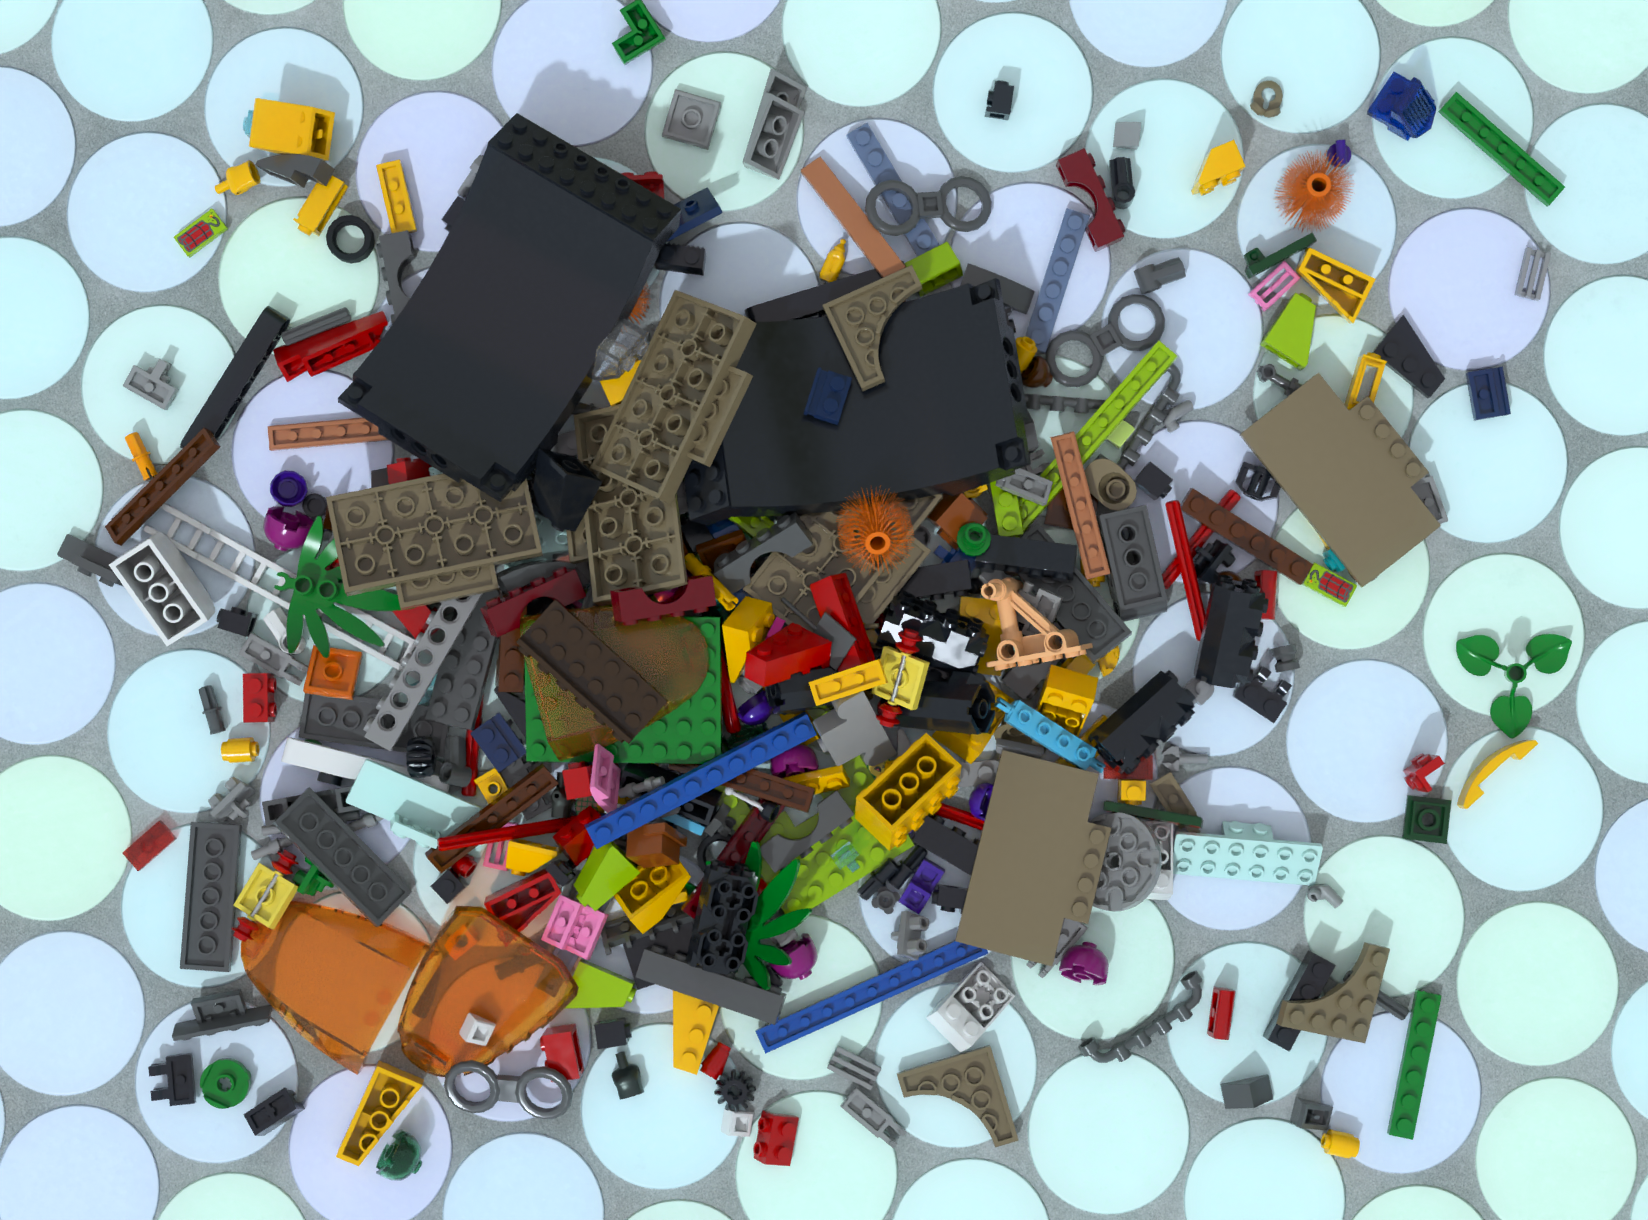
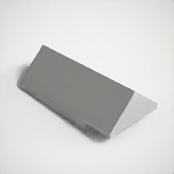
M770 69L743 158V165L748 169L779 180L804 115V111L799 108L807 88L774 69Z

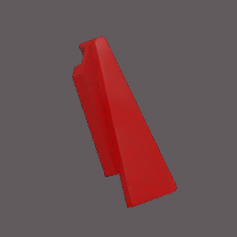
M381 311L323 331L289 346H280L273 350L277 365L287 382L305 371H308L309 375L313 377L373 350L381 341L380 335L384 326L388 325L385 313Z

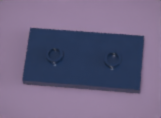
M708 187L674 204L681 209L679 228L668 241L723 213Z

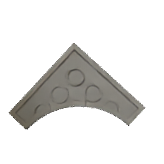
M912 265L823 304V309L862 392L885 382L879 363V345L883 329L896 308L908 297L922 290V285Z
M1364 942L1360 956L1351 970L1353 973L1343 984L1339 983L1333 989L1326 992L1325 996L1315 1000H1282L1276 1024L1282 1027L1366 1043L1390 949L1385 946Z
M990 1045L897 1072L904 1098L915 1095H939L950 1098L971 1110L988 1130L995 1148L1019 1141Z

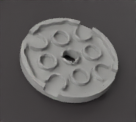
M1120 812L1099 815L1089 822L1110 827L1111 832L1093 906L1106 911H1125L1143 902L1154 889L1162 864L1160 845L1152 829L1135 816ZM1118 855L1119 867L1112 868L1111 860L1114 856Z

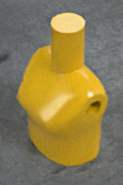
M248 160L238 166L228 168L226 170L227 180L215 185V191L221 194L230 189L233 194L240 195L251 187L260 184L261 180L255 164Z

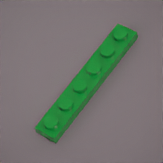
M1457 92L1438 111L1546 207L1565 188L1562 183Z
M1415 989L1387 1130L1389 1135L1411 1140L1414 1138L1442 997L1440 994Z

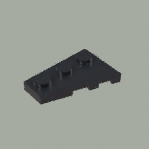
M1404 315L1398 319L1372 352L1380 355L1382 360L1387 361L1386 366L1426 398H1430L1445 380Z

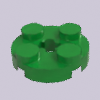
M222 1058L215 1061L201 1075L200 1088H202L203 1097L210 1105L219 1109L234 1107L241 1103L250 1091V1071L235 1059ZM227 1077L232 1085L231 1088L227 1087V1090L222 1089L223 1084L220 1083V1079Z

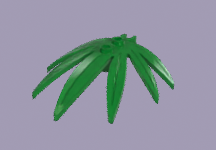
M317 516L301 551L297 577L294 579L284 572H278L277 576L285 578V584L283 586H274L279 591L294 589L287 617L288 652L294 653L300 644L304 630L303 616L305 615L307 627L314 644L324 658L330 657L329 637L325 625L317 613L318 609L350 634L371 644L384 647L385 643L368 625L351 613L335 606L334 603L364 610L400 611L398 595L385 590H376L347 596L343 583H339V580H342L340 566L329 571L326 570V567L338 559L334 539L316 559L324 536L323 518Z
M752 842L745 865H748L749 869L755 871V874L758 876L757 891L761 878L762 856L760 844ZM795 859L787 865L758 897L755 914L751 916L748 922L745 936L748 941V947L743 965L764 990H769L771 987L770 976L763 962L757 957L775 965H791L792 959L782 949L772 945L761 944L760 940L775 937L794 929L812 912L811 908L795 910L764 925L779 910L789 896L799 872V859ZM687 882L684 888L687 889L689 896L696 888V885Z

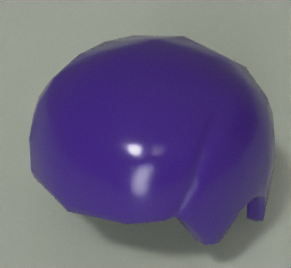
M284 470L276 474L270 483L272 498L283 507L299 505L306 498L308 492L304 477L295 471Z
M766 691L759 692L739 707L738 716L746 725H760L771 716L773 708L767 702Z
M990 783L977 785L969 797L968 805L971 814L982 821L985 820L993 784Z

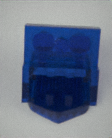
M1393 72L1368 109L1367 115L1388 126L1387 130L1409 141L1411 137L1418 138L1432 128L1436 105L1434 103L1435 100H1433L1419 79L1413 77L1410 81L1400 74Z

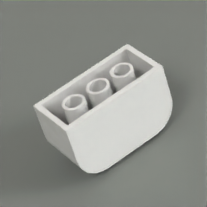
M161 532L152 535L109 564L166 646L199 627L215 614V606L207 590L175 545Z

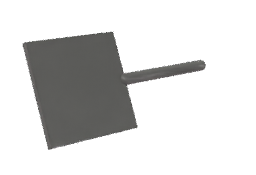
M781 598V601L814 630L813 633L832 641L830 666L837 670L856 641V638L827 612L824 613L816 626L786 598Z

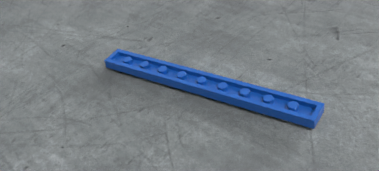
M803 712L584 826L596 849L817 734L807 713Z
M954 940L919 956L918 960L905 962L779 1019L775 1025L767 1024L755 1030L766 1054L988 954V951Z

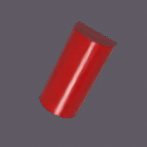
M1255 571L1254 580L1257 581V586L1262 588L1265 598L1268 599V609L1266 613H1262L1261 620H1275L1277 571Z
M1221 987L1213 988L1207 1034L1214 1039L1229 1040L1235 990Z

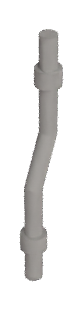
M366 813L363 815V818L346 825L355 832L366 826L367 828L373 827L383 818L372 813ZM287 837L280 840L276 838L269 841L268 845L251 851V855L254 860L271 853L275 855L278 854L277 851L282 852L283 848L293 845V843Z

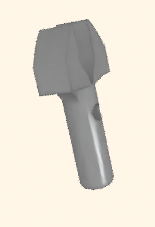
M479 155L471 164L469 175L457 191L461 197H466L484 155Z
M1170 746L1162 752V754H1173L1175 757H1178L1173 763L1162 762L1170 771H1179V766L1183 763L1207 764L1209 760L1207 754H1182L1179 751V746Z

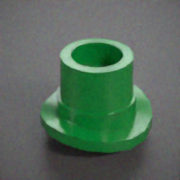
M974 522L962 526L956 538L960 550L969 556L983 554L991 542L988 529L982 524Z

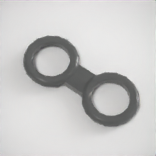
M959 176L951 178L941 186L938 192L916 193L911 186L902 181L887 180L878 183L870 190L866 198L865 211L873 227L885 235L899 236L907 234L916 227L920 219L941 218L946 226L955 231L970 232L978 230L987 222L991 214L992 201L988 190L983 184L971 177ZM958 187H966L975 191L982 204L981 213L975 220L968 222L959 221L950 214L946 205V199L951 190ZM892 190L905 195L911 205L909 220L900 225H890L882 221L875 208L876 199L880 194Z
M1131 294L1122 297L1113 305L1108 315V325L1091 335L1082 331L1069 330L1060 333L1050 342L1046 350L1045 359L1049 365L1050 374L1053 375L1056 382L1066 387H1081L1089 384L1097 377L1102 367V357L1120 346L1129 351H1142L1151 348L1160 340L1165 328V317L1162 309L1155 300L1145 295ZM1138 304L1152 312L1155 319V328L1147 339L1132 341L1124 337L1120 332L1118 316L1125 307ZM1070 340L1080 341L1090 349L1093 356L1092 366L1085 375L1069 377L1058 369L1055 356L1058 347L1064 342Z
M474 1060L461 1061L450 1068L444 1082L446 1095L452 1104L462 1111L470 1113L485 1112L493 1108L497 1101L519 1103L523 1110L533 1117L544 1120L555 1119L565 1114L571 1106L573 1098L571 1084L566 1077L557 1070L545 1066L533 1067L525 1071L521 1076L496 1075L490 1067ZM469 1071L480 1074L489 1083L490 1096L481 1102H472L464 1099L455 1087L457 1075ZM535 1078L550 1079L560 1088L562 1101L553 1108L538 1107L527 1096L526 1087L528 1082Z

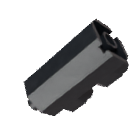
M1222 574L1218 575L1217 580H1213L1194 668L1196 679L1201 680L1203 676L1207 678L1206 683L1227 688H1235L1236 683H1238L1239 687H1244L1245 683L1251 684L1253 669L1250 668L1252 660H1256L1258 655L1255 636L1261 637L1263 622H1261L1262 613H1266L1268 609V599L1265 598L1262 588L1257 586V581L1246 578L1242 581L1233 580V577Z
M901 591L899 596H893L883 621L881 632H879L876 646L881 648L890 646L898 649L895 643L902 640L898 632H904V629H912L919 632L918 636L922 638V641L916 642V646L920 649L919 652L911 655L930 662L929 666L948 673L952 671L972 674L977 672L980 657L983 658L989 638V634H986V629L982 627V620L976 617H965L960 615L957 610L951 608L947 609L945 613H940L936 610L937 604L935 602L917 599L913 594L906 591Z
M820 665L810 668V673L804 675L801 672L791 674V678L766 686L767 702L774 709L772 710L774 715L798 714L807 710L821 708L834 709L831 702L816 706L808 682L838 673V669L835 670L831 666L822 668ZM872 688L863 691L868 701L873 699Z
M930 669L927 671L918 708L910 710L898 705L903 713L896 716L900 724H894V727L976 735L988 733L995 718V710H991V703H995V695L989 683L986 682L985 676L978 672L972 674L952 671L945 680L942 678L943 675L940 671ZM881 698L880 704L888 702V700Z
M1170 670L1166 673L1160 671L1088 737L1090 743L1095 740L1097 744L1094 747L1097 749L1096 752L1111 768L1120 767L1118 770L1120 774L1124 772L1127 775L1131 774L1139 766L1138 764L1141 762L1140 758L1142 756L1147 759L1159 746L1157 743L1159 740L1165 743L1177 730L1176 726L1178 724L1181 727L1184 726L1195 713L1193 711L1195 696L1187 688L1183 689L1177 683L1178 678Z
M711 859V863L707 864L705 868L686 961L692 967L696 968L697 963L703 966L702 970L728 975L731 974V971L738 973L740 965L745 961L748 941L745 938L751 916L755 914L759 896L756 891L758 876L755 874V871L749 869L748 865L735 863L734 866L725 865L726 862Z

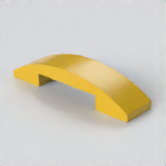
M1523 740L1509 744L1495 751L1482 761L1471 773L1461 790L1457 802L1459 808L1468 809L1484 794L1478 786L1510 756L1515 760H1521L1538 745L1537 741Z

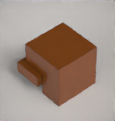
M942 493V500L927 519L939 529L937 534L956 550L958 548L956 538L960 528L967 523L983 524L988 519L986 517L988 514L972 498H967L963 493L954 496Z
M666 822L646 823L627 833L626 857L643 868L678 865L680 847L687 846V837Z

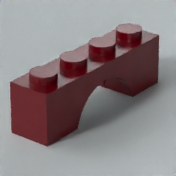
M1085 148L1059 159L1056 167L1065 187H1077L1084 190L1094 202V219L1085 231L1094 251L1097 252L1122 241L1125 227L1121 219H1116L1113 212L1116 210L1111 197L1107 198L1103 190L1106 186L1101 175L1097 176L1093 168L1096 164L1092 154H1087Z
M566 566L557 568L552 571L553 575L544 578V576L535 578L530 581L531 585L522 588V586L509 590V595L500 599L497 596L485 602L486 606L480 608L491 635L500 637L519 628L523 609L535 598L546 596L553 601L557 599L564 606H567L586 597L576 570L566 568Z
M702 574L687 577L688 584L679 586L669 599L662 602L652 601L647 597L643 589L633 586L611 590L614 620L623 622V625L627 626L638 624V619L647 618V621H657L662 619L661 615L670 614V617L683 616L685 611L693 610L694 613L706 612L708 607L716 605L713 576Z

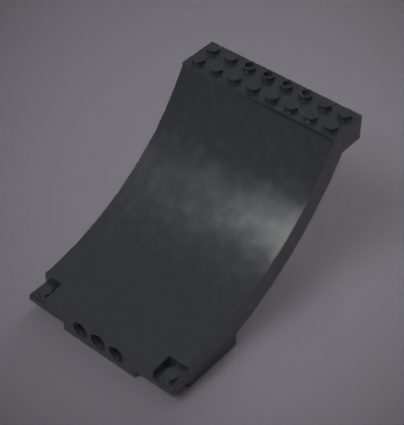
M516 113L489 140L461 211L437 256L387 333L361 366L353 373V382L338 397V403L376 425L380 435L456 482L460 483L462 480H465L497 501L502 502L511 490L515 492L536 468L539 449L551 451L558 443V433L582 399L615 344L641 294L662 246L679 228L681 209Z
M994 278L977 286L967 283L923 298L902 302L888 319L880 339L879 363L885 382L863 392L827 316L788 321L755 322L757 324L736 366L737 369L751 374L753 378L711 466L708 467L692 460L684 480L690 521L709 526L730 517L791 515L794 512L797 515L846 510V505L852 509L856 507L850 501L855 505H861L858 503L857 497L859 495L864 502L862 489L868 505L870 500L871 506V489L875 505V493L879 504L881 498L883 500L885 495L884 503L887 498L888 500L892 499L889 504L895 500L898 502L901 500L907 501L941 493L954 496L1014 475L1016 469L1030 465L1031 461L1024 421L1029 419L1014 331L1012 327L1007 325L1000 280ZM818 367L827 372L832 371L852 378L838 425L814 418V416L809 414L804 415Z

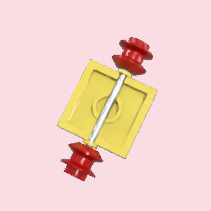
M904 629V632H898V635L902 637L901 642L895 643L898 649L884 646L880 659L888 683L873 687L871 693L888 700V702L879 704L878 707L883 711L882 714L876 715V718L880 720L879 723L886 727H894V724H900L896 716L897 714H902L903 711L898 705L910 710L918 708L930 662L911 655L919 652L920 649L916 646V642L922 641V638L918 636L919 632L912 629Z
M285 849L283 853L277 851L280 858L278 861H271L276 869L275 871L258 863L234 903L235 907L248 915L247 918L237 917L240 924L238 927H231L235 931L233 936L243 942H246L247 939L253 940L250 934L253 930L259 931L255 923L256 921L270 929H275L299 886L283 877L284 874H293L290 869L291 866L299 864L295 861L297 856Z

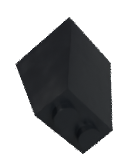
M540 448L537 455L532 503L539 509L538 513L552 522L551 526L561 532H564V530L575 532L602 481L576 456Z

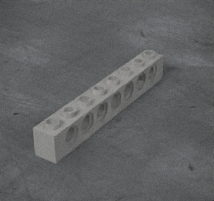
M483 593L469 596L465 600L457 598L440 602L441 606L438 611L435 612L433 610L426 621L429 625L425 633L420 631L413 643L417 646L413 654L407 653L401 663V666L404 667L400 676L395 674L388 687L392 690L388 697L382 696L376 706V709L379 710L375 719L370 717L363 729L367 732L364 736L365 738L388 751L393 750ZM451 607L457 610L458 615L454 621L444 619V611L447 608ZM435 629H442L445 632V638L440 643L434 642L431 638V634ZM423 650H429L433 655L432 661L428 664H422L419 660V654ZM416 671L420 675L419 683L414 686L409 685L406 680L408 673ZM398 693H404L408 698L407 704L403 707H398L394 703V697ZM386 714H391L395 718V724L390 729L385 728L381 722Z

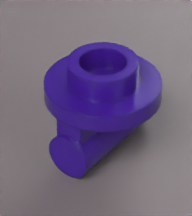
M1336 140V143L1331 145L1327 151L1328 162L1333 158L1331 165L1334 167L1339 163L1338 167H1342L1344 164L1347 165L1351 159V150L1346 145V140Z

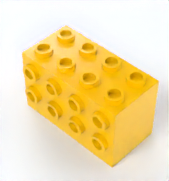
M925 733L919 740L913 742L902 756L897 757L886 771L880 773L871 785L857 795L855 819L889 851L895 846L899 848L906 841V835L911 830L917 831L925 822L923 819L929 813L931 815L935 814L942 806L941 802L946 797L950 799L956 794L959 789L958 783L960 782L962 765L930 735Z

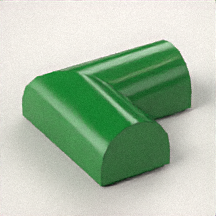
M635 0L620 9L622 16L632 31L612 42V45L622 63L626 65L664 42L666 38L642 0Z

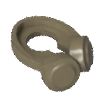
M1263 81L1254 91L1253 102L1250 104L1251 109L1260 116L1264 115V117L1268 118L1278 116L1281 113L1279 107L1283 98L1280 86L1273 81ZM1266 88H1271L1275 92V98L1269 102V107L1264 109V99L1261 96L1262 91Z

